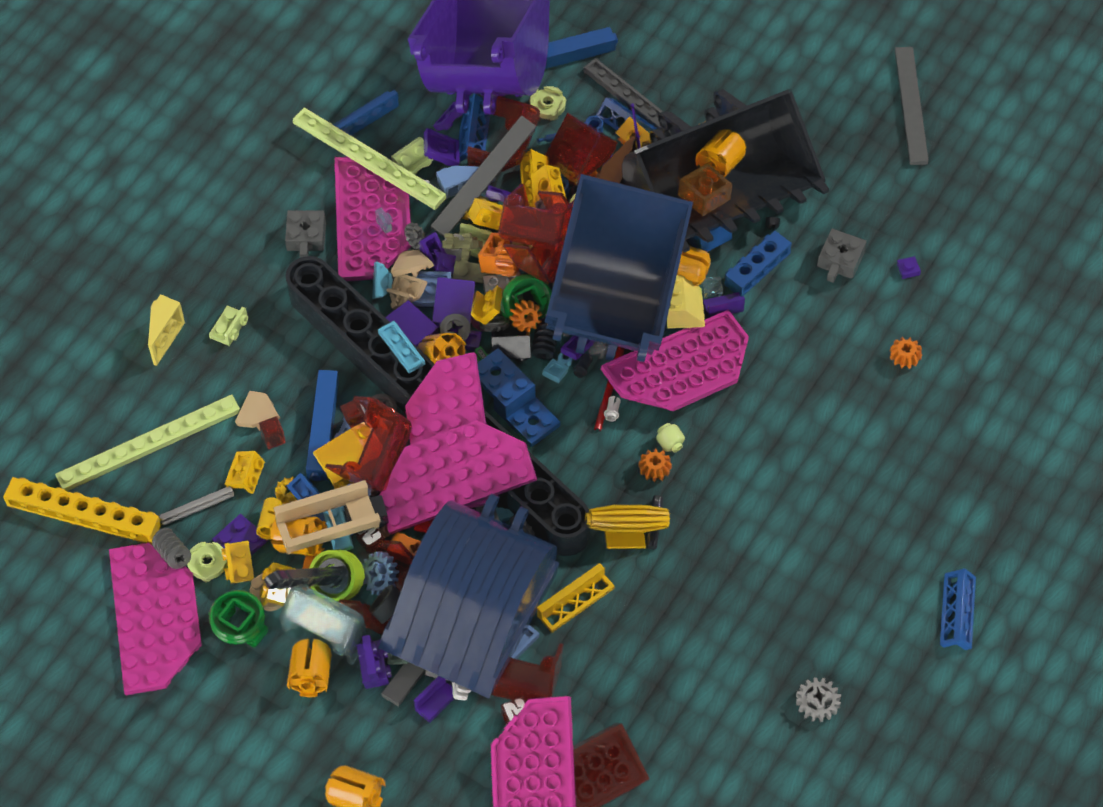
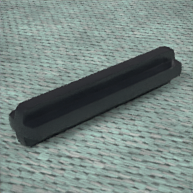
M653 496L652 506L662 508L663 497ZM659 530L648 532L647 549H657Z

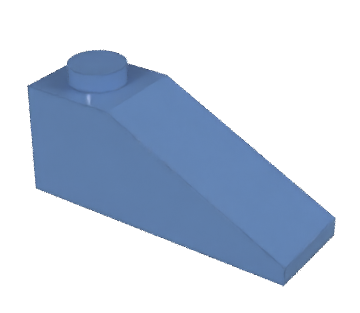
M451 166L436 172L438 185L441 191L446 194V199L457 195L479 167Z

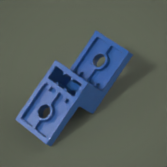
M499 348L477 363L480 385L494 398V410L530 447H533L561 426V422L536 398L535 384ZM494 370H498L501 372V374L498 376H493L491 372ZM532 419H535L539 423L536 425H530L528 422Z

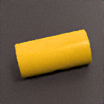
M270 497L264 500L256 529L257 535L262 539H271L270 531L275 520L273 507L283 505L277 498Z

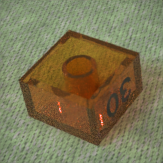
M707 163L680 179L678 195L684 200L693 202L692 207L704 216L731 199L732 183Z

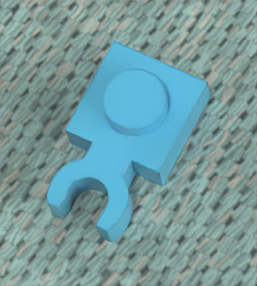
M559 353L557 361L552 359L542 373L543 376L558 384L567 374L572 362L570 357L564 360V354Z

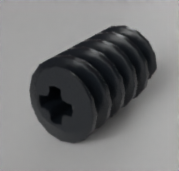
M545 318L539 319L541 323H537L531 352L536 358L552 360L557 341L553 340L554 331L546 329L547 323H545Z

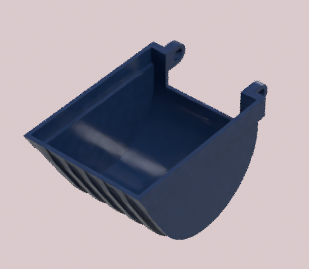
M581 174L545 318V323H547L546 329L554 331L553 340L560 341L562 333L579 337L575 353L583 354L587 339L608 344L605 357L607 361L613 360L616 347L637 351L636 360L645 362L647 354L652 355L654 350L658 351L662 343L693 202Z
M492 493L489 495L482 513L453 500L448 501L441 508L414 556L394 614L384 629L379 649L487 698H490L532 621L537 607L541 604L557 575L559 562L555 561L557 547L523 531L522 528L529 510L520 507L511 526L498 521L493 517V514L497 507L499 496Z

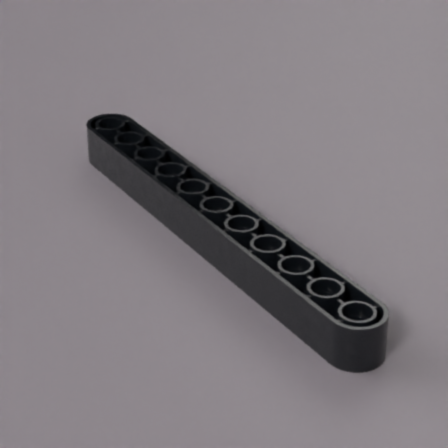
M305 256L293 261L286 271V282L291 305L384 394L390 395L396 401L397 406L406 413L405 405L432 369L434 363L412 343L425 360V365L408 373L378 333V329L391 323L324 260L314 256ZM484 410L486 425L512 436ZM529 452L537 480L496 495L499 496L498 502L506 509H509L514 515H516L520 507L528 509L526 521L532 526L535 537L557 547V555H576L586 548L590 540L589 524H586L587 516L585 521V513H589V509L576 494ZM562 525H571L570 527H562Z

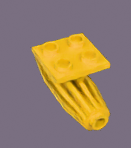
M609 505L590 509L589 513H585V521L587 516L586 524H589L590 529L604 531L607 549L646 548L644 532L667 529L670 523V514L667 508L649 505Z

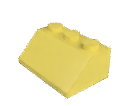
M677 275L667 316V329L705 327L702 288L693 285L692 281L687 280L684 276Z

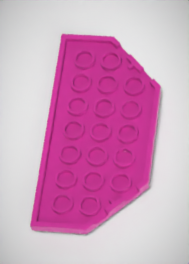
M335 157L338 274L345 281L373 280L374 262L382 263L388 269L402 252L412 247L405 236V227L411 223L409 194L351 158Z
M726 310L705 319V327L685 328L662 338L659 350H654L652 355L647 354L645 362L637 361L638 352L633 351L603 364L601 371L621 398L676 411L738 382L749 336L731 312Z
M474 352L438 360L405 405L410 445L476 420L486 424L477 357ZM487 499L474 503L467 507L474 508L478 506L485 505Z
M476 420L404 447L380 493L388 514V523L386 524L388 532L394 534L434 519L441 508L450 500L469 506L488 499L491 493L499 495L536 481L537 477L526 443Z
M150 543L109 549L125 695L165 689L171 683V679L176 673H179L188 663L191 655L202 646L193 574L185 566L180 569L171 568Z
M571 697L528 699L523 705V709L504 728L505 730L491 743L493 807H576Z

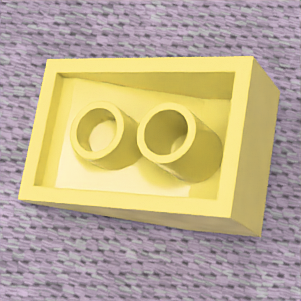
M161 294L157 300L153 301L150 313L148 346L153 365L155 366L159 364L185 324L180 302Z

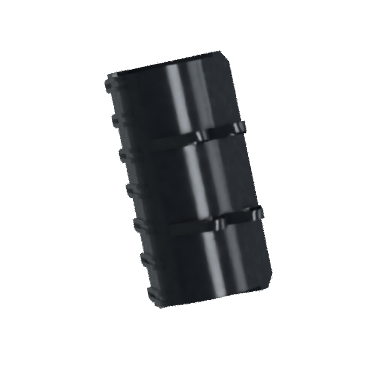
M719 89L713 94L715 107H710L704 112L707 122L694 127L688 125L672 112H660L658 114V122L661 130L655 129L650 131L651 144L632 151L624 157L622 173L625 185L693 202L682 250L683 253L690 250L686 242L689 238L697 236L708 243L714 240L709 231L713 228L721 226L732 233L737 231L733 220L742 216L756 223L760 221V216L756 212L759 209L768 207L778 214L784 211L783 206L779 202L783 199L790 197L802 204L807 202V198L803 194V191L813 188L822 194L829 192L823 171L791 89L750 105H745L724 89ZM724 129L731 130V132L734 131L745 141L746 153L744 158L726 177L718 181L705 177V172L701 169L700 165H696V154L718 131ZM720 195H721V197H722L721 200L724 198V200H723L722 202H719V200H720V199H719V196H720ZM715 197H717L718 201L716 205L712 207L711 202Z

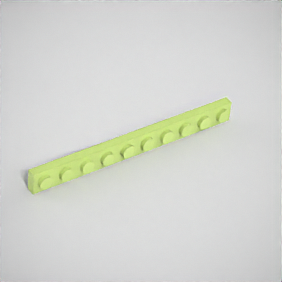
M303 108L293 118L295 125L432 209L436 210L446 199L444 192L308 109Z
M229 395L55 474L61 488L69 491L239 414L240 408L233 395Z

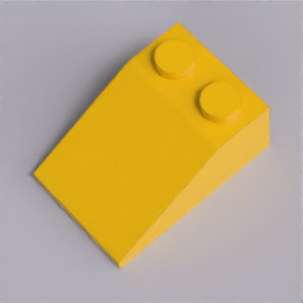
M367 421L347 430L313 452L333 485L353 476L352 472L384 453L387 454Z

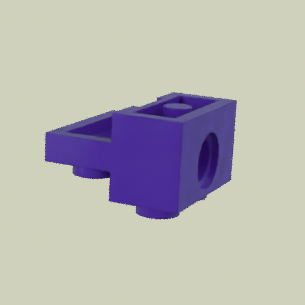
M370 635L362 636L363 643L357 644L365 689L388 685L389 677H392L391 667L386 665L385 658H389L388 652L379 649L381 640L372 641Z

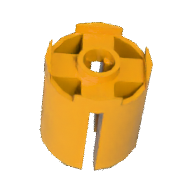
M727 129L718 131L696 154V165H700L701 169L705 172V177L718 181L726 177L744 158L746 153L745 141L734 131L731 132V130Z
M689 246L690 250L681 254L677 275L684 276L687 280L692 281L693 285L699 286L705 281L711 262L710 254L707 251Z
M455 333L426 336L417 346L434 364L438 360L466 353L464 346L466 343Z
M308 516L285 523L291 539L327 528L326 522L321 521L319 517ZM275 519L270 531L271 543L278 552L287 553ZM323 543L291 552V554L317 556L325 548H322Z
M301 639L292 647L287 687L289 690L291 687L295 691L300 692L299 696L318 697V693L324 690L327 692L332 657L331 649L327 643L313 639L311 652V648H309L310 639Z
M346 765L339 766L330 775L331 778L328 779L326 784V799L332 806H381L383 798L380 797L381 788L386 786L383 778Z

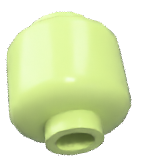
M667 423L657 430L656 439L664 451H673L675 453L683 447L682 443L685 440V436L677 425Z

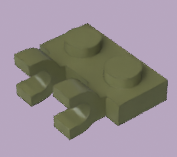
M446 233V240H442V248L482 249L483 242L477 240V237H472L471 233H463L464 240H459V237H454L452 233Z
M462 248L461 261H455L452 279L475 281V283L483 284V276H490L491 274L481 273L480 263H469L471 250Z

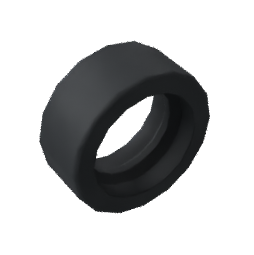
M393 585L387 586L371 604L368 614L378 623H385L393 616L401 591Z

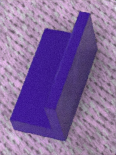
M739 292L703 300V307L707 318L729 310L731 314L744 311L745 297H740Z
M438 676L414 700L415 711L430 723L454 700L453 689L446 682L445 678Z

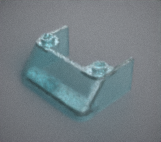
M309 587L289 589L279 616L283 631L287 632L288 629L300 626L330 641L334 647L333 651L341 656L345 654L348 663L352 665L358 656L357 644H362V636L367 635L363 616L357 611Z

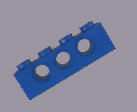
M776 231L766 235L758 246H754L746 257H742L734 268L727 270L724 285L734 293L739 292L740 297L744 296L790 254L792 243Z

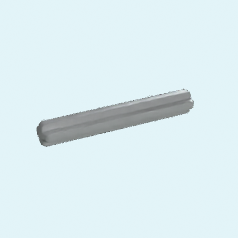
M228 486L161 514L160 520L163 525H168L234 497V491L231 486Z

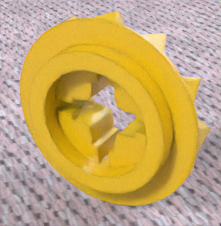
M293 476L291 478L284 477L275 488L276 498L283 504L297 501L292 492L287 493L286 489L288 488L287 485L294 479Z

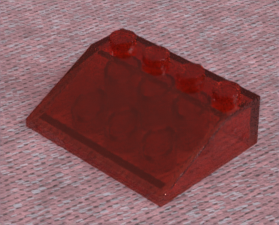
M567 113L545 156L548 157V165L559 168L562 175L578 185L581 174L590 176L610 159L618 142L584 120Z
M614 723L573 746L576 807H600L650 779L622 723Z

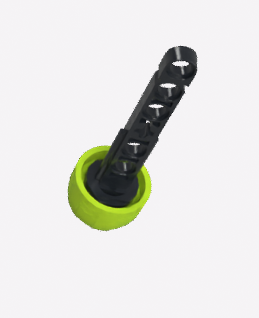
M326 550L313 559L309 568L277 570L266 576L263 581L269 590L311 587L313 593L321 600L341 602L349 600L358 594L365 579V572L361 562L353 553L346 550Z

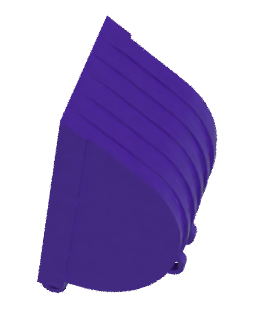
M432 0L408 38L411 55H414L417 60L420 77L425 87L431 92L457 93V113H467L469 96L472 94L484 96L483 109L485 114L495 113L497 96L515 95V97H522L523 95H533L541 84L546 67L549 42L550 0Z

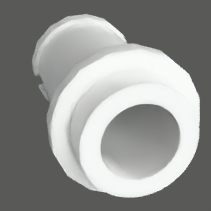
M615 396L609 397L607 410L604 411L605 419L610 422L616 421L619 417L618 409L621 400L617 397L614 403Z

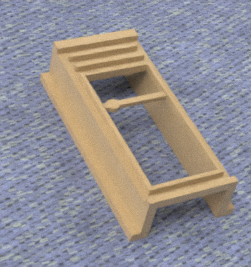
M365 480L273 507L276 524L288 555L291 552L373 527L378 528L380 527L379 522H381L379 514H375L370 502L368 486ZM346 505L352 521L336 525L331 510ZM328 511L333 527L291 539L285 523Z

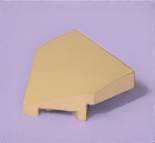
M419 250L404 251L398 256L391 269L393 277L412 273L413 277L416 278L420 270L430 269L434 264Z
M405 274L396 276L392 288L386 289L390 293L392 309H397L407 300L412 303L420 299L428 282Z
M249 391L235 423L239 427H257L260 431L265 424L273 419L277 421L280 419V416L267 394Z

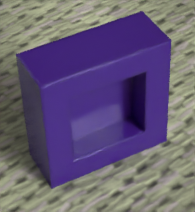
M441 252L436 253L434 271L451 272L453 274L456 256Z
M915 256L897 260V267L902 279L920 275L921 270Z

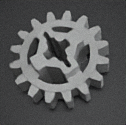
M814 678L813 683L806 680V686L800 685V691H797L796 695L798 698L796 705L800 706L799 712L805 711V718L812 716L813 722L816 718L823 722L824 717L830 720L831 713L833 715L837 714V708H840L841 704L839 702L841 694H837V687L832 688L833 682L826 684L825 678H822L821 682Z

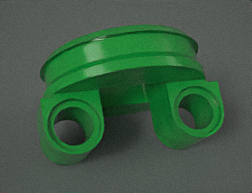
M522 274L513 278L503 291L500 315L505 318L514 315L510 309H516L515 303H519L517 296L530 290L533 301L538 303L537 305L540 307L538 311L542 313L538 319L546 318L552 293L546 279L531 274Z
M234 590L224 593L214 601L208 613L213 633L223 642L229 644L247 643L256 648L268 633V628L264 625L265 614L260 600L250 592ZM235 606L249 614L239 628L228 622L236 613Z

